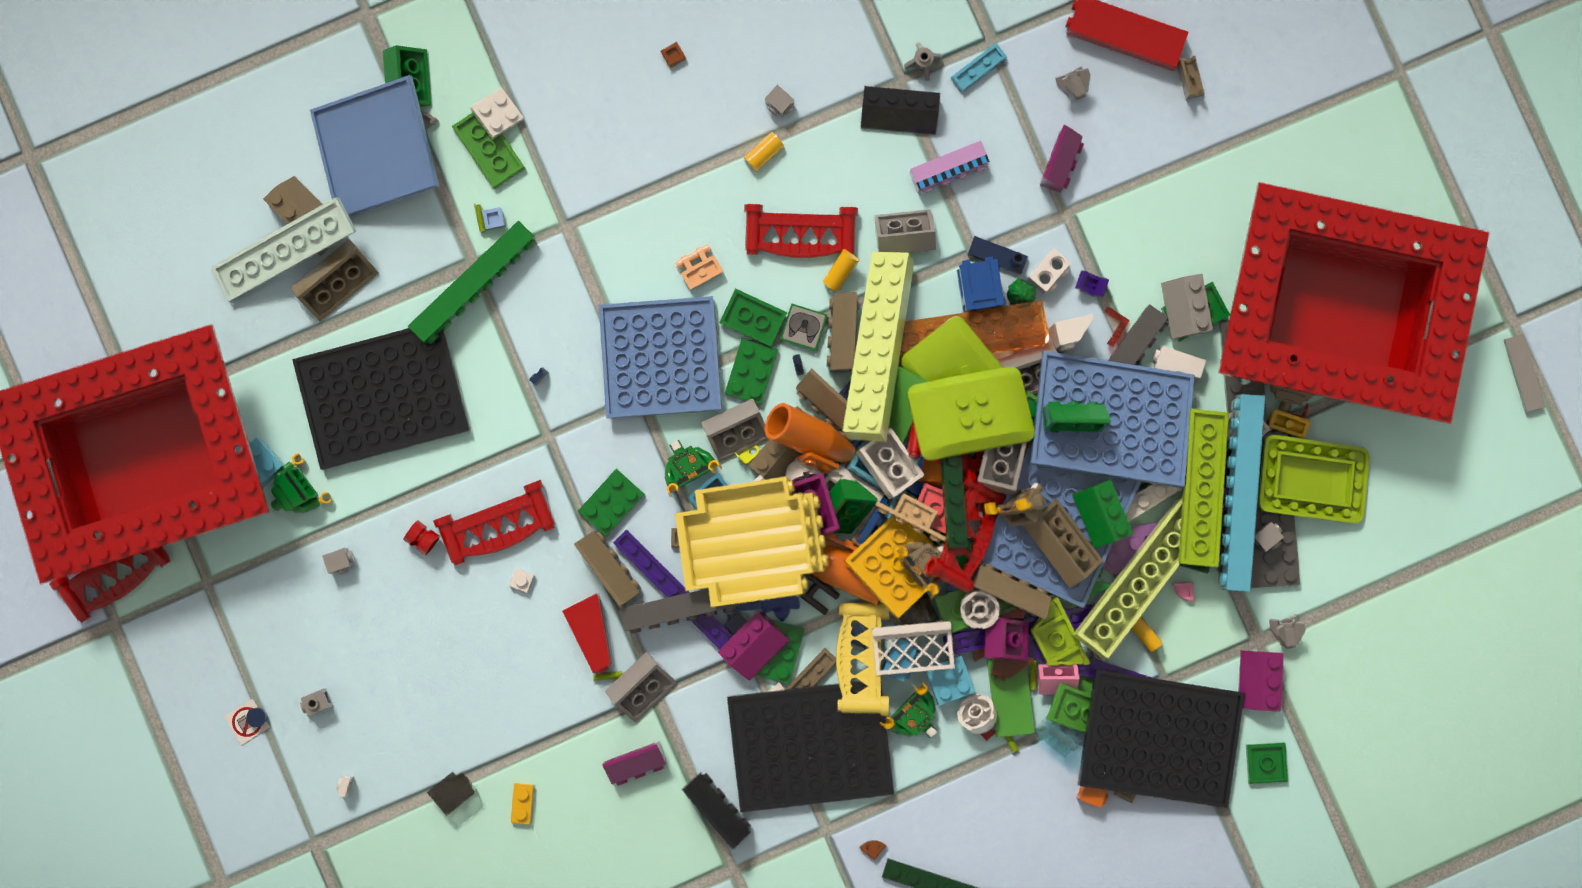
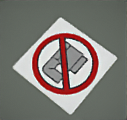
M253 699L224 716L241 745L270 728L267 721L260 727H252L247 723L246 715L248 711L258 708Z

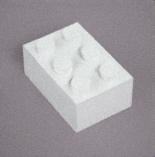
M891 427L888 428L887 441H870L856 451V454L888 499L894 498L924 476L914 459L908 456L909 453Z

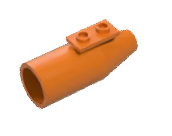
M786 403L776 405L766 419L765 434L769 439L803 454L798 456L797 460L805 463L806 466L819 468L821 473H830L833 470L839 469V465L834 462L849 463L855 456V447L831 424Z
M833 533L825 537L826 547H823L824 555L828 556L829 566L826 567V571L813 572L811 574L828 585L877 605L879 599L844 563L857 549L855 547L856 543L846 539L843 542L837 539L838 536Z

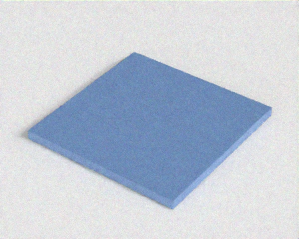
M408 75L310 110L331 198H340L349 217L440 187L412 76Z

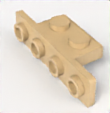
M904 493L895 510L878 501L875 505L878 506L877 511L888 515V513L895 515L896 521L904 525L906 522L912 524L913 530L921 534L923 531L929 533V538L938 543L941 540L946 541V537L929 529L938 512Z

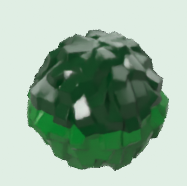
M1017 278L1008 286L1007 300H1009L1010 305L1017 306L1020 309L1029 306L1036 300V287L1032 284L1029 285L1027 281Z

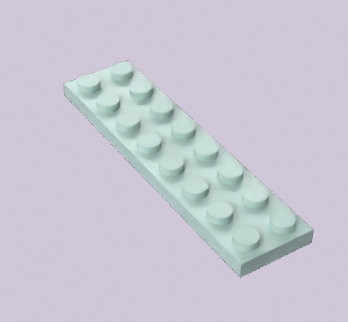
M335 197L212 266L211 269L228 302L233 301L357 231L340 198Z

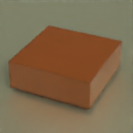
M677 42L660 51L669 68L686 60V56Z

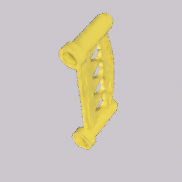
M843 602V604H839V615H843V621L836 647L837 677L842 694V700H838V711H842V713H881V716H889V696H881V675H876L872 628L881 627V620H889V610L882 602L877 603V605L872 603ZM857 621L868 628V630L854 637L851 635V630L853 629L851 623ZM879 639L877 644L878 649L881 650V639ZM857 640L868 647V649L853 656L850 652L853 648L851 641ZM853 659H857L868 668L857 675H853L850 672L852 668L850 662ZM856 678L868 687L857 694H852L850 692L852 687L850 681Z

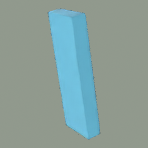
M994 43L951 76V79L963 93L1005 61L1007 56L997 43Z

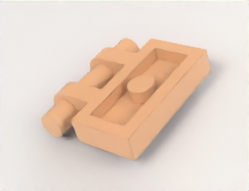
M708 244L703 247L699 246L696 248V251L687 256H681V259L675 262L678 269L683 266L687 268L681 275L690 291L724 272L715 255L709 258L706 257L705 254L712 251ZM700 257L702 262L692 267L690 262Z

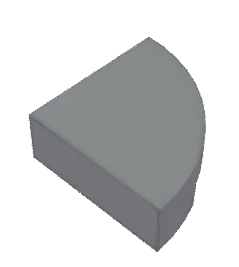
M421 110L425 129L432 127L438 119Z

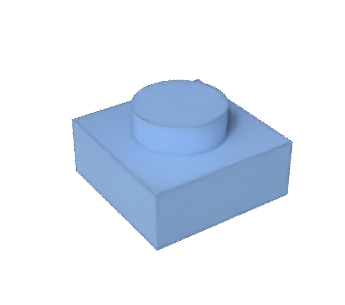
M501 207L482 211L486 230L505 227Z

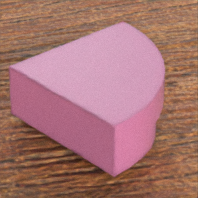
M1193 582L1173 583L1174 591L1180 598L1186 601H1194Z

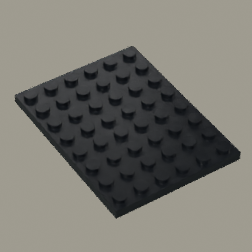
M407 328L292 359L320 470L330 469L470 431L443 329L437 334L438 338L433 343L426 345Z
M1095 669L1077 785L1228 808L1245 693Z
M861 681L850 682L852 685L850 692L852 694H857L868 687ZM839 683L727 696L740 813L894 795L887 729L880 724V722L886 723L885 716H881V713H842V711H838V700H842ZM881 683V696H883L882 683Z

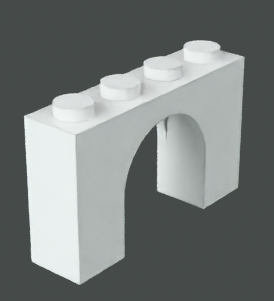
M1161 346L1159 350L1156 349L1152 359L1155 361L1153 368L1194 374L1195 380L1201 378L1206 363L1204 359L1165 346Z

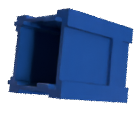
M992 256L985 257V261L970 263V260L962 261V264L959 265V269L956 271L963 315L1002 309V306L1005 304L998 259L993 260Z

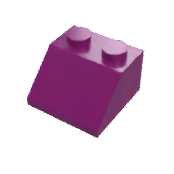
M998 618L993 625L985 628V658L1028 661L1029 622Z

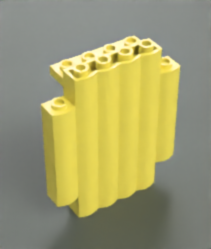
M789 477L695 490L697 510L675 513L685 590L709 588L711 607L805 594L806 589H808V580L804 578L803 574L826 571V567L829 566L828 556L824 555L823 547H826L825 536L821 535L820 528L823 527L822 516H818L817 508H820L819 497L815 496V493L795 494L792 496L794 483Z

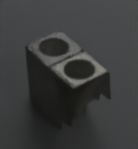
M451 772L430 789L427 794L442 812L448 815L476 793L477 789L463 773L456 776L454 772Z

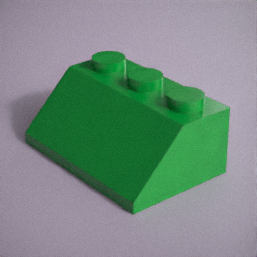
M395 45L383 50L385 83L410 75L413 78L419 106H431L427 49Z
M1051 401L1043 408L1044 431L1102 432L1111 423L1106 406L1099 405L1098 402L1080 404V402L1072 401L1068 402V404H1060L1059 401Z
M839 479L829 492L840 527L834 533L852 534L878 501L876 496L855 480Z
M1107 479L1072 494L1094 548L1118 541L1133 534L1111 480Z

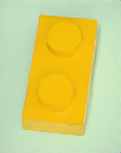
M514 783L510 823L531 824L533 784Z

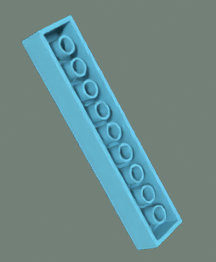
M1240 394L1236 395L1235 399H1232L1231 409L1234 410V418L1230 420V429L1233 430V435L1229 438L1228 444L1229 449H1231V457L1227 459V468H1230V475L1226 476V487L1229 488V493L1224 498V507L1228 508L1227 514L1223 515V526H1226L1225 534H1222L1221 537L1224 553L1220 554V565H1223L1222 573L1219 572L1218 584H1221V588L1226 590L1250 592L1265 396Z

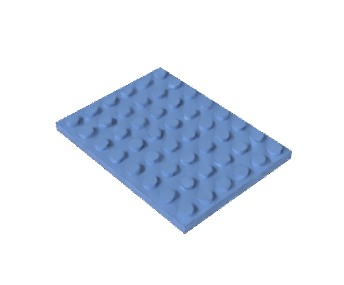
M1043 351L1030 465L1183 488L1185 485L1188 452L1189 409H1192L1195 375ZM1051 401H1059L1060 404H1068V402L1072 401L1080 402V404L1098 402L1099 405L1106 406L1111 423L1102 432L1044 431L1043 408Z
M1032 438L1023 457L1018 484L1014 494L1018 490L1031 488L1034 483L1041 485L1043 488L1041 494L1046 499L1044 508L1057 499L1092 545L1072 494L1109 479L1113 483L1126 515L1141 482L1030 465ZM1006 495L1002 505H1006L1012 496ZM997 514L993 535L982 562L1084 608L1114 542L1094 548L1103 562L1086 579L1069 588L1024 526H1010L1001 515Z

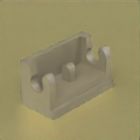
M1192 56L1190 59L1180 58L1177 67L1185 99L1204 96L1205 92L1196 56Z

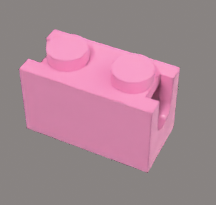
M1038 665V695H1055L1059 683L1078 689L1079 674L1077 665Z

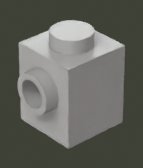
M776 85L765 97V103L769 106L768 110L775 116L777 114L781 117L784 114L789 115L794 109V99L779 85Z
M1269 522L1255 533L1254 543L1262 552H1267L1270 548L1274 550L1281 544L1280 540L1284 538L1281 534L1283 531L1276 523Z
M342 548L322 555L328 574L338 572V575L349 572V568L354 566V555L351 550L348 551V548Z
M326 688L300 698L302 701L300 707L307 716L333 706Z

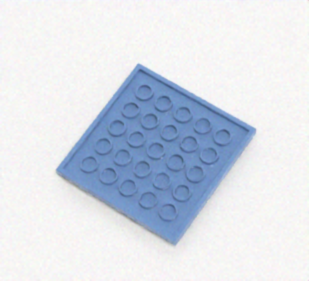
M713 296L599 305L606 419L721 410Z

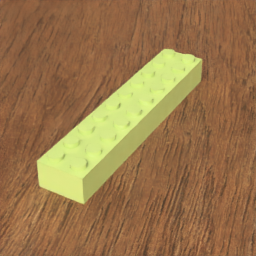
M872 252L843 426V433L849 440L887 441L914 261L909 253Z
M1183 491L1073 633L1075 638L1102 659H1108L1180 565L1178 561Z

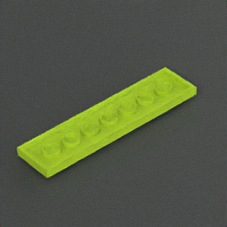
M1189 409L1188 452L1183 489L1178 564L1207 567L1219 566L1229 412Z

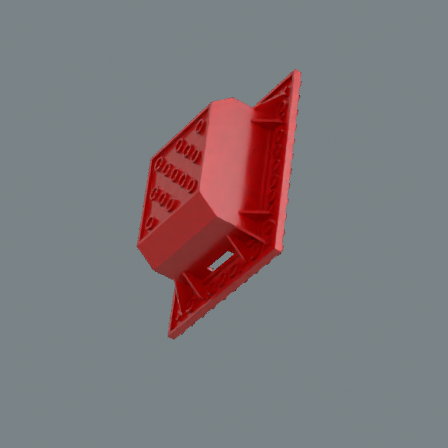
M1258 182L1218 374L1451 424L1490 232ZM1318 222L1323 223V228L1318 227ZM1414 243L1419 244V249L1414 248ZM1253 247L1258 249L1257 254L1252 252ZM1465 293L1469 295V300L1464 298ZM1434 301L1427 336L1424 339L1431 302ZM1241 304H1243V305L1246 306V310H1245V311H1241V309H1240V305H1241ZM1453 351H1457V358L1453 356Z
M212 324L0 390V452L39 584H45L270 512ZM156 370V375L152 377L151 371ZM221 389L225 392L223 396H219ZM60 399L61 405L57 406L56 401ZM240 445L242 450L237 453L236 447ZM12 455L15 456L14 462H11L10 457ZM47 459L50 460V464H51V467H52V470H53V474H54V477H55V480H56V484H57V487H58V491H59V494H60L59 497H58L57 492H56V489H55V485H54V482H53V479H52V475H51V472H50V468H49ZM196 503L195 508L192 509L190 505ZM29 511L32 512V517L30 519L27 517V513ZM100 532L101 536L96 538L95 533Z

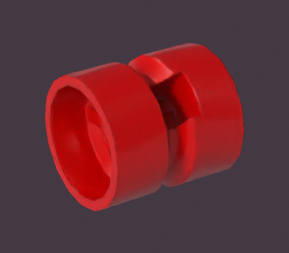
M417 520L407 531L403 540L411 546L416 545V550L426 556L436 545L440 535L433 530L428 531L427 526Z

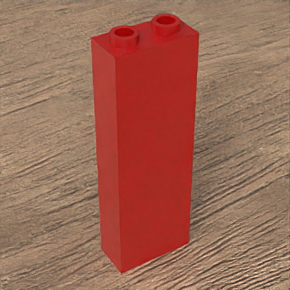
M1074 0L1071 8L1074 11L1073 16L1068 17L1065 28H1068L1066 35L1170 71L1176 69L1189 33L1188 31L1099 0Z

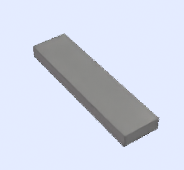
M1524 334L1504 339L1525 413L1544 408L1545 403Z

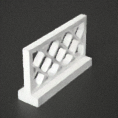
M951 621L872 628L876 675L954 668ZM947 633L948 642L942 648L934 640L939 634ZM919 636H925L930 640L924 649L914 643ZM901 637H905L911 642L904 651L895 645ZM890 638H896L894 642L889 640ZM886 639L891 643L885 653L878 649L877 640ZM932 642L941 649L934 658L925 652ZM912 644L921 650V653L915 660L906 654ZM893 646L902 653L895 662L886 655ZM878 651L882 654V656L880 657V659H879ZM942 652L949 656L950 665H941L936 661ZM923 653L932 660L927 667H922L916 662ZM903 655L912 661L911 665L906 669H902L897 664ZM885 656L893 665L888 670L880 671L879 662ZM935 662V663H936L937 665H939V666H931V665ZM914 664L918 666L917 668H911ZM894 666H897V667L899 668V669L892 670V668H893Z

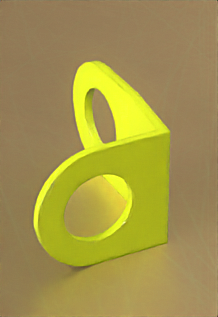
M756 445L745 450L739 456L736 452L734 453L746 465L755 458L760 450ZM752 448H756L755 454H750Z

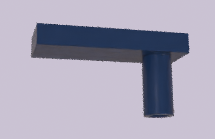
M974 236L967 254L985 261V257L993 256V260L998 259L999 267L1020 275L1028 258L1027 255Z

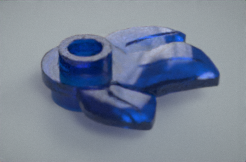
M797 595L764 599L762 601V612L768 613L773 611L780 621H784L789 616L790 609L800 608V601Z

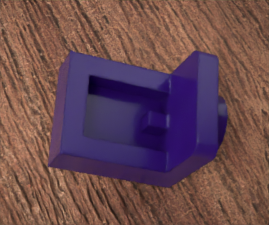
M1081 270L1075 289L1094 297H1103L1107 291L1109 279Z

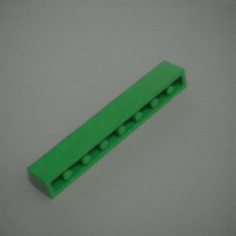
M518 220L408 325L409 330L424 345L433 343L438 338L437 334L442 329L444 331L448 329L452 324L451 321L456 316L460 317L466 311L465 307L469 303H475L483 290L487 291L494 284L492 281L497 277L501 278L507 272L506 268L511 263L513 265L516 264L521 258L520 255L525 250L528 252L535 245V236Z

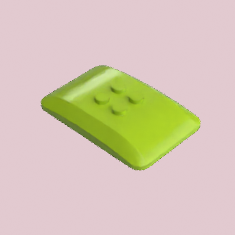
M958 316L947 320L906 352L901 359L904 369L928 381L1004 368L966 321Z
M1015 367L992 369L913 385L908 390V401L920 452L926 460L943 459L1025 443L1034 437L1035 430L1022 376Z
M1269 435L1263 444L1258 506L1262 511L1345 523H1359L1363 520L1365 513L1370 460L1369 452L1363 447Z

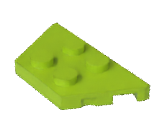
M1054 597L1050 602L1046 619L1038 618L1030 630L1046 664H1090L1080 641L1073 636L1075 631L1058 597Z

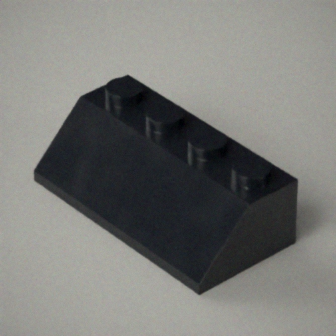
M864 86L860 128L936 135L940 93Z
M700 772L683 786L682 791L733 850L751 833V824L745 817L741 819L737 814L739 810L732 802L728 804L724 799L726 797L724 792L720 788L716 789L711 784L714 782L707 773L703 774Z

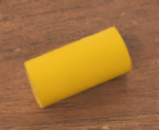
M771 132L743 158L757 172L784 148V144Z
M844 249L823 279V283L830 289L839 291L860 259Z
M1274 408L1267 421L1270 428L1305 439L1311 423L1310 420Z
M1140 616L1131 630L1147 649L1153 652L1162 645V641Z

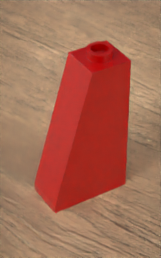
M596 593L562 610L592 672L601 674L609 670L608 666L612 662L599 594Z

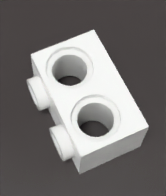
M1053 248L1027 280L1043 294L1047 291L1051 293L1058 285L1055 281L1059 276L1064 278L1070 271L1068 266L1071 262ZM1052 262H1060L1061 269L1055 270L1052 267ZM1046 275L1049 278V283L1042 284L1039 277Z

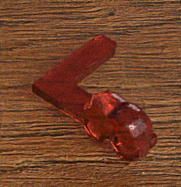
M1107 307L1105 313L1120 322L1107 342L1110 347H1114L1130 320L1112 308Z

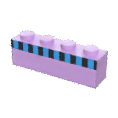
M978 141L913 167L909 173L917 192L925 194L934 190V186L940 184L943 187L950 184L954 178L958 177L960 180L969 176V172L975 170L977 173L985 170L990 161L982 142Z

